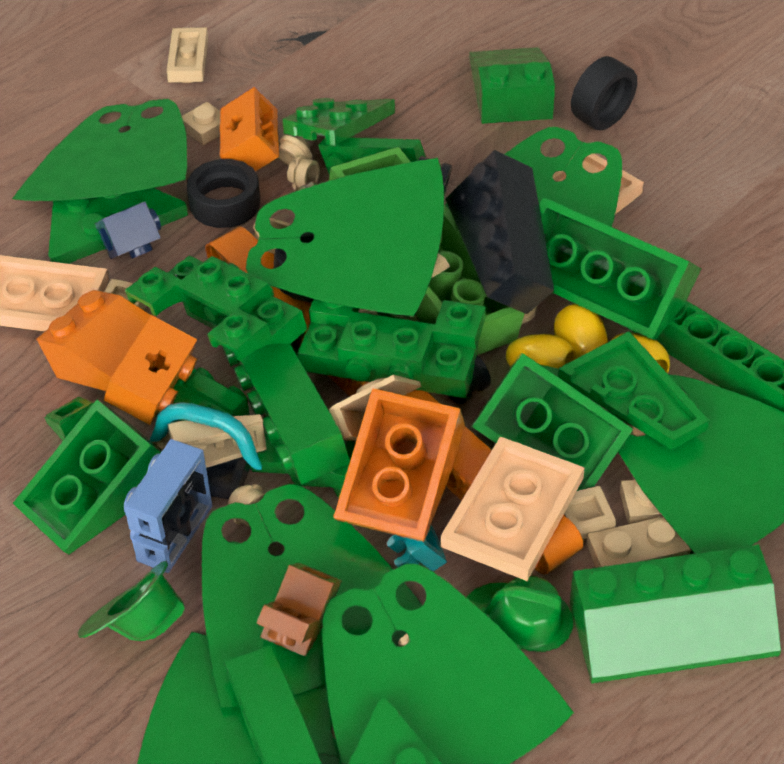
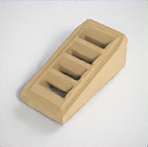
M261 415L233 416L251 434L256 452L266 450ZM187 420L168 424L170 439L203 450L206 468L242 457L235 440L221 429Z

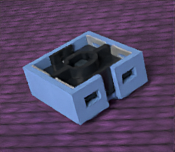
M170 439L163 451L152 458L147 473L139 485L133 487L128 492L124 501V512L126 513L128 526L131 530L130 539L133 543L137 562L154 568L160 562L166 560L168 566L165 572L169 573L212 508L203 450Z

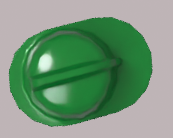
M166 560L160 562L136 585L96 611L80 627L77 632L78 637H88L105 627H109L127 639L135 641L154 639L164 633L183 614L185 609L184 602L163 575L167 569L168 562Z
M530 576L528 581L517 577L509 583H488L475 588L466 596L523 650L547 652L557 649L569 639L573 630V615L567 603L562 600L551 583L538 576Z

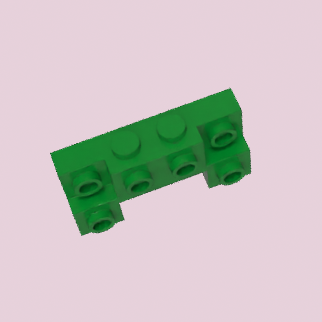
M189 255L183 261L177 263L168 273L153 267L125 290L127 298L131 303L134 304L137 301L143 303L150 308L154 316H157L176 303L183 302L187 316L212 328L207 333L211 346L217 348L219 345L226 347L234 352L236 359L242 361L257 349L270 344L283 343L290 345L307 330L302 310L274 297V291L265 279L252 276L240 270L235 264H228L213 256L202 262Z
M313 300L309 309L311 323L297 353L298 359L306 372L348 378L359 382H372L396 375L420 381L421 387L416 389L419 391L466 398L473 377L482 328L486 319L485 306L444 300L436 323L430 324L358 312L359 308Z

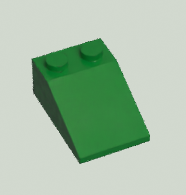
M538 47L469 52L481 124L553 119L554 77L550 61Z
M523 353L519 354L471 424L472 428L494 443H497L498 439L503 437L584 467L583 480L577 491L595 486L633 431V428Z
M97 399L19 494L13 504L63 552L70 555L126 515L124 512V501L128 492L133 487L139 485L147 473L150 461L156 454H160L162 450L125 418Z

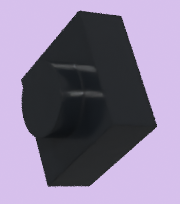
M243 457L206 468L211 497L229 499L235 489L244 486L250 465Z

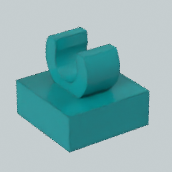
M432 525L424 542L393 535L387 541L388 547L396 553L406 548L405 553L394 560V564L397 567L409 563H422L428 569L434 571L447 563Z

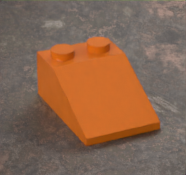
M92 290L82 295L78 303L65 315L53 320L49 328L36 340L57 378L106 391L110 378L151 315L120 295Z
M372 388L333 518L337 521L424 542L452 472L463 435L465 423L461 409Z

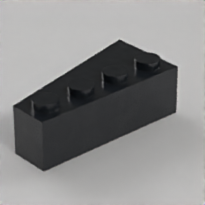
M494 150L483 162L478 163L474 167L472 172L445 200L487 297L528 314L554 291L533 169Z

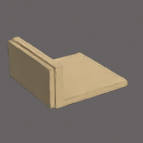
M392 375L388 378L377 379L363 385L357 390V394L333 405L329 410L342 433L343 440L357 441L372 388L406 395L420 388L421 384L420 381Z

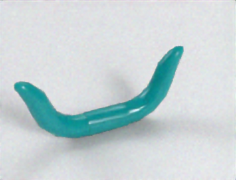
M184 402L170 404L158 414L150 437L151 442H159L167 436L169 431L168 424L173 423L175 420L184 419L225 431L235 440L243 459L256 470L262 469L251 434L239 420L230 414Z

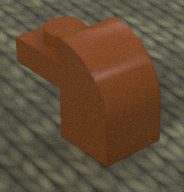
M299 562L289 565L275 601L263 605L256 623L264 627L260 637L305 656L314 645L323 627L326 605L336 596L342 580Z

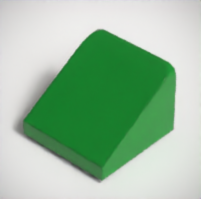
M77 397L50 412L44 418L47 424L63 441L93 405V402Z

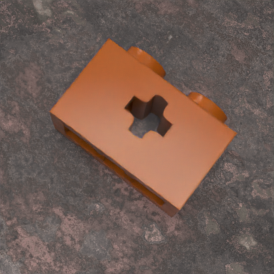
M255 87L220 109L219 154L221 159L242 161L251 166L256 172L279 157L277 108Z
M151 315L110 378L104 401L151 425L158 412L173 404L178 394V391L174 390L173 387L178 379L186 382L198 360L192 356L197 339Z

